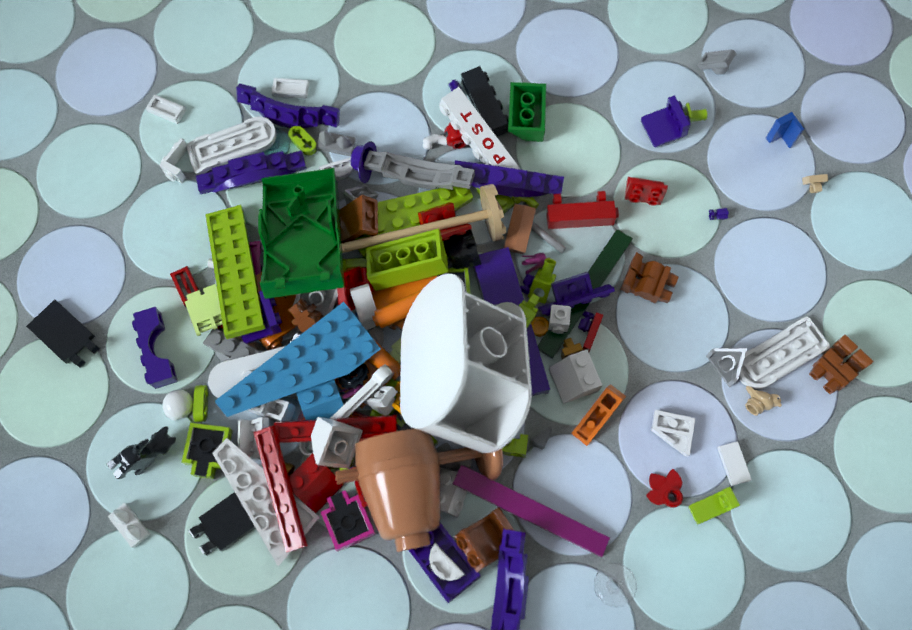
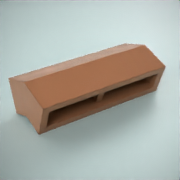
M514 204L504 248L509 247L510 252L522 255L526 252L536 208Z

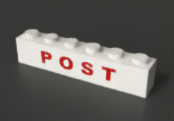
M459 87L441 98L439 104L441 112L449 117L452 127L460 131L462 140L465 144L470 145L477 159H480L485 165L520 169Z

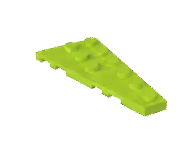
M454 186L453 190L438 188L378 202L377 235L420 225L418 212L451 202L454 204L455 211L473 200L471 190Z

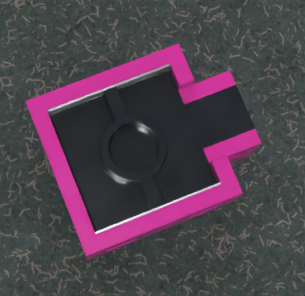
M344 490L327 498L330 508L321 511V515L336 551L339 552L376 535L366 509L362 508L359 495L350 498L348 492Z

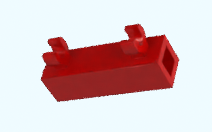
M605 191L597 192V202L562 204L561 194H553V204L547 205L548 229L614 225L616 218H619L618 207H615L614 201H606Z

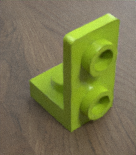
M728 487L689 505L688 508L696 524L699 525L740 506L731 487Z

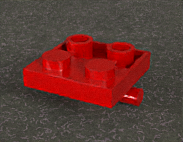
M354 266L343 271L344 288H337L338 305L345 302L351 311L356 309L350 292L352 288L369 284L371 293L374 292L373 286L367 279V267Z

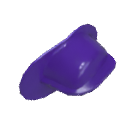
M368 141L365 145L356 146L351 154V166L358 171L359 178L364 184L370 180L372 173L371 170H365L364 168L369 151L377 152V147L372 141Z

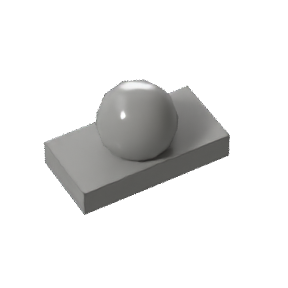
M734 49L706 52L697 66L700 70L712 69L715 74H724L728 71L736 52Z

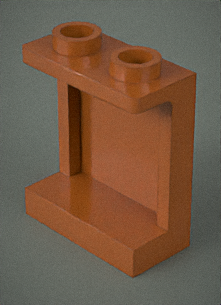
M361 195L339 210L341 241L343 244L354 241L363 234L370 236L378 234V200Z
M499 507L466 529L463 528L454 536L458 547L464 551L470 566L476 572L481 571L499 559V547L502 543L503 529L514 530Z

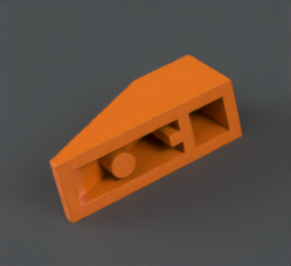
M610 384L571 434L588 446L626 396Z

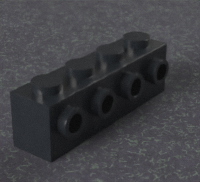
M481 66L461 73L462 85L471 104L496 137L507 133L509 118L507 114L504 115L502 112L503 106L501 101L495 97L496 92L493 85L490 86L488 83L489 77L487 72H483Z

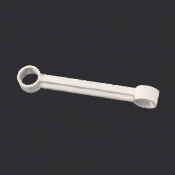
M386 364L381 366L372 375L371 379L330 419L348 418L379 387L392 378L394 375L393 371ZM305 442L299 443L300 451L304 455L310 456L312 453L306 451Z

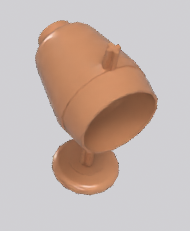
M418 429L402 430L371 437L356 443V468L336 471L335 478L337 484L359 481L361 491L381 538L384 540H395L396 550L400 552L431 545L428 532L436 530L440 525L439 465L475 459L480 473L490 480H496L503 468V451L501 448L495 452L481 453L466 447L437 453L431 434Z

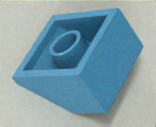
M334 379L296 392L305 420H317L318 417L330 419L343 406Z

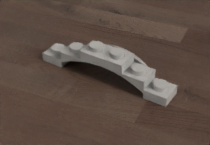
M369 151L364 163L365 170L381 172L383 177L401 180L403 185L430 190L437 189V187L453 190L454 186L470 189L475 175L474 169L463 168L460 165L424 161L388 152Z
M212 329L203 342L205 346L215 351L221 361L259 353L256 349L235 338L226 339L224 333L218 329ZM296 393L288 395L299 401Z

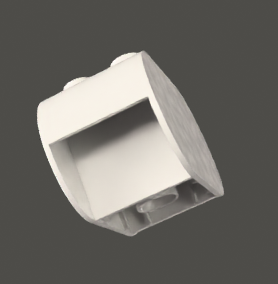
M443 274L433 279L423 288L413 302L404 322L401 335V413L405 422L415 429L481 453L495 452L509 443L517 434L527 417L531 404L532 389L525 314L514 303L504 302L494 306L465 292V286L461 278L453 274Z

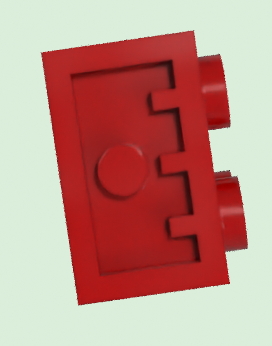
M628 177L624 200H629L633 203L644 202L653 206L661 205L668 190V185H664V182Z
M449 202L418 212L420 225L456 217L454 204ZM471 224L440 230L442 241L450 239L452 235L465 234L467 230L472 229Z

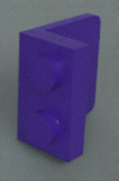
M675 95L668 98L667 107L641 117V123L654 147H659L687 136L689 126H691L689 117L685 116L681 101H677Z
M262 291L259 294L265 329L242 335V340L246 344L282 332L280 327L282 319L279 312H276L274 306H277L275 298L265 299Z

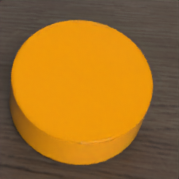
M540 316L534 318L531 323L534 335L542 337L547 333L549 322L546 318Z

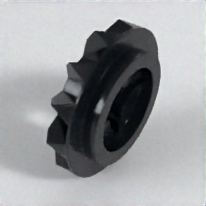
M362 363L351 373L339 377V383L348 390L352 387L356 389L359 384L363 385V380L368 379L367 374L369 370Z

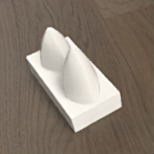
M123 503L108 516L131 548H135L151 535L126 503Z

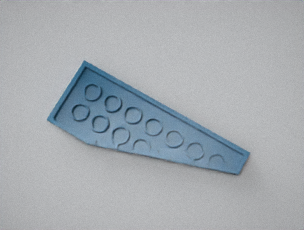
M343 302L215 400V403L226 417L347 375L381 348L346 303Z

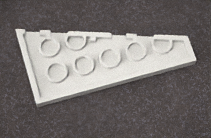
M226 438L212 454L273 559L279 566L290 552L286 553L264 469ZM294 496L305 535L320 517Z

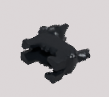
M471 229L467 230L463 235H452L450 239L443 241L446 254H448V269L452 267L464 269L470 266L481 265Z
M162 427L158 432L151 435L150 441L145 439L138 444L130 445L107 463L110 470L114 469L119 463L122 464L113 473L116 479L124 478L131 470H135V475H140L155 461L159 454H167L176 441V437H170L167 434L169 427Z

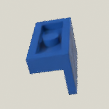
M790 112L776 119L766 139L771 143L782 137L787 146L791 148L804 131V128L795 115Z

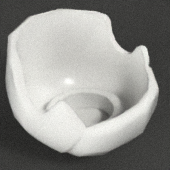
M174 390L165 396L163 411L166 417L174 421L186 418L193 410L194 401L187 391Z

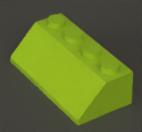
M439 228L366 248L367 279L375 291L449 272L447 255Z

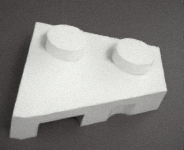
M655 410L651 431L684 456H690L695 418Z

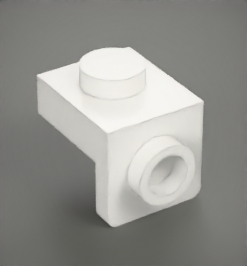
M551 306L548 330H552L553 333L557 334L568 331L571 313L570 306Z

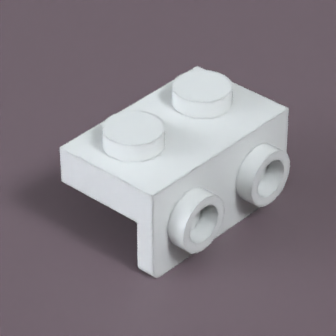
M260 417L251 421L243 419L238 421V448L253 461L261 460L254 432L269 427V418Z
M442 468L440 473V511L458 517L463 509V502L467 491L452 485L457 474L456 471Z

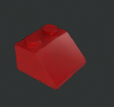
M313 453L289 477L293 493L315 514L328 502L327 498L335 495L344 485L343 483L337 484L335 475L327 466L315 463Z

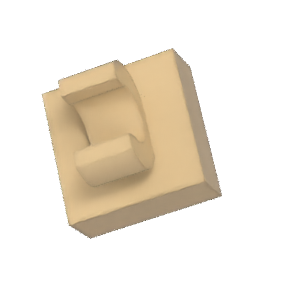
M828 174L803 177V185H810V193L822 192L821 183L828 182Z

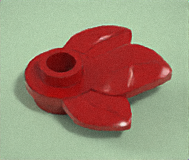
M674 469L670 470L666 478L659 474H650L649 484L652 490L646 494V497L655 505L665 504L671 508L679 506L683 501V495L680 491L683 482L680 475ZM669 494L675 496V501L669 499Z

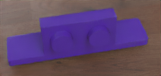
M584 272L551 283L555 301L539 306L538 310L541 314L549 316L552 305L570 306L573 308L575 304H586L597 297H608L610 293L615 292V288L607 284L593 289L589 273Z

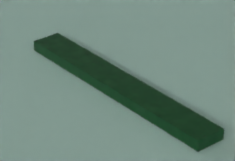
M618 229L588 271L593 289L603 285L633 240V238ZM591 302L575 304L571 308L568 331L557 334L553 333L552 330H548L538 344L539 351L553 359L564 343L563 340L568 337Z

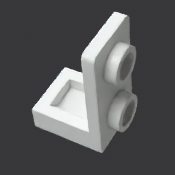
M182 138L173 145L171 151L167 156L163 157L159 164L168 179L173 182L176 180L181 184L186 177L181 169L175 167V165L187 151V144Z

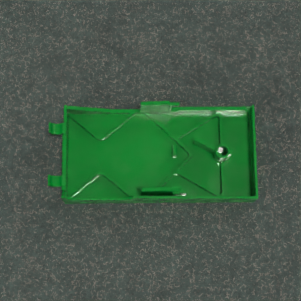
M329 168L261 178L263 183L262 209L259 210L258 233L264 248L260 282L264 298L344 288L338 182L335 169Z

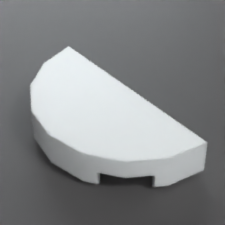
M351 157L320 166L319 169L334 168L337 180H343L353 172L350 162Z
M435 543L429 557L430 567L435 575L448 581L457 580L464 576L465 573Z

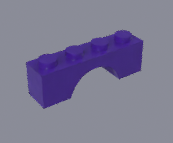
M156 307L133 313L134 320L132 325L138 334L136 343L142 351L140 360L146 368L147 373H144L146 383L157 389L178 382L174 364L169 359L157 357L154 351L157 337L165 330L161 312Z

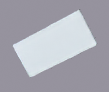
M274 78L272 96L307 99L309 80Z
M155 94L146 107L147 112L176 124L179 123L186 112L184 106Z
M369 284L350 289L360 323L364 324L372 321L376 306Z
M738 441L717 447L731 486L752 480Z

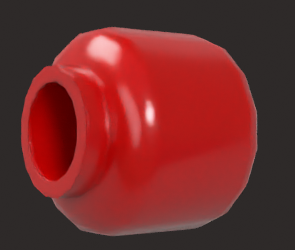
M449 123L444 130L448 146L454 149L465 147L466 144L462 140V134Z

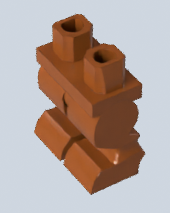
M636 252L620 290L625 293H633L635 296L639 295L655 304L658 300L668 303L673 292L664 289V286L666 284L674 288L679 276L670 272L671 267L664 266L659 262L649 261L643 263V256Z
M303 298L288 309L294 316L291 322L294 326L298 324L299 330L303 333L324 316L321 312L315 310L317 307L314 303L309 306Z
M843 335L812 365L813 368L809 375L816 381L824 376L828 382L823 388L827 393L832 394L848 385L859 375L858 372L867 368L874 361L859 349L843 363L844 358L858 348L847 335Z

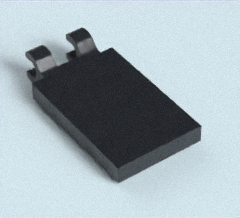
M55 299L26 326L66 364L72 361L81 368L86 362L77 354L84 347L93 354L100 349L91 341L95 335Z
M234 492L198 517L202 523L188 531L195 539L203 533L206 534L209 542H206L199 548L203 555L207 556L217 548L223 552L255 529V526Z

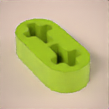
M293 126L289 130L291 142L300 151L302 150L303 154L311 156L317 152L315 140L302 127ZM294 134H300L301 139L298 136H294ZM306 142L309 146H312V148H306L304 143Z
M196 385L194 389L193 419L195 422H206L209 397L207 385Z

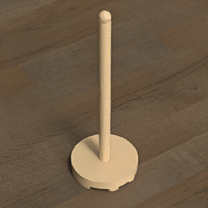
M494 184L480 187L482 211L342 243V253L379 245L438 228L443 230L485 220L488 233L493 242L505 239L502 234H506V227L501 221V218H504V213L495 198L498 192Z

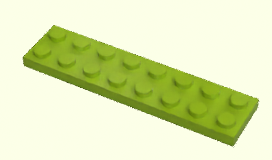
M242 205L205 214L224 336L226 339H231L265 329Z

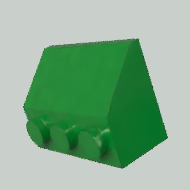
M510 82L508 132L524 141L543 142L545 133L546 84Z

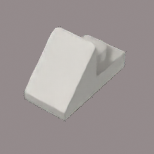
M381 386L364 403L383 416L389 415L394 409L391 405L395 400L394 396L397 391L391 386Z

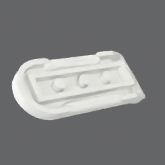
M253 117L241 124L210 135L205 134L197 137L187 144V151L193 170L198 175L204 174L212 170L213 167L228 164V160L263 152L274 144L277 132L269 119Z
M804 317L755 348L747 351L739 380L745 386H750L753 389L766 388L828 350L830 345L809 317Z
M285 346L218 363L212 369L208 378L211 392L219 398Z

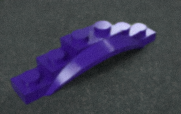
M241 83L237 86V102L251 105V110L258 111L263 117L278 126L285 128L300 126L305 129L318 127L321 124L336 128L339 125L340 109L327 105H322V107H306L286 104L260 94L256 91V87Z
M302 150L289 154H284L281 151L265 155L264 152L228 160L226 165L213 167L212 172L196 175L200 194L216 193L261 182V178L294 174L307 168Z
M455 160L454 165L475 170L472 186L478 189L484 185L494 184L498 195L511 197H537L549 193H562L564 181L562 176Z
M503 529L502 543L499 547L491 630H519L520 620L525 619L529 576L525 575L527 554H524L526 532Z

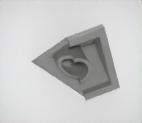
M713 348L706 355L729 387L738 381L747 348Z

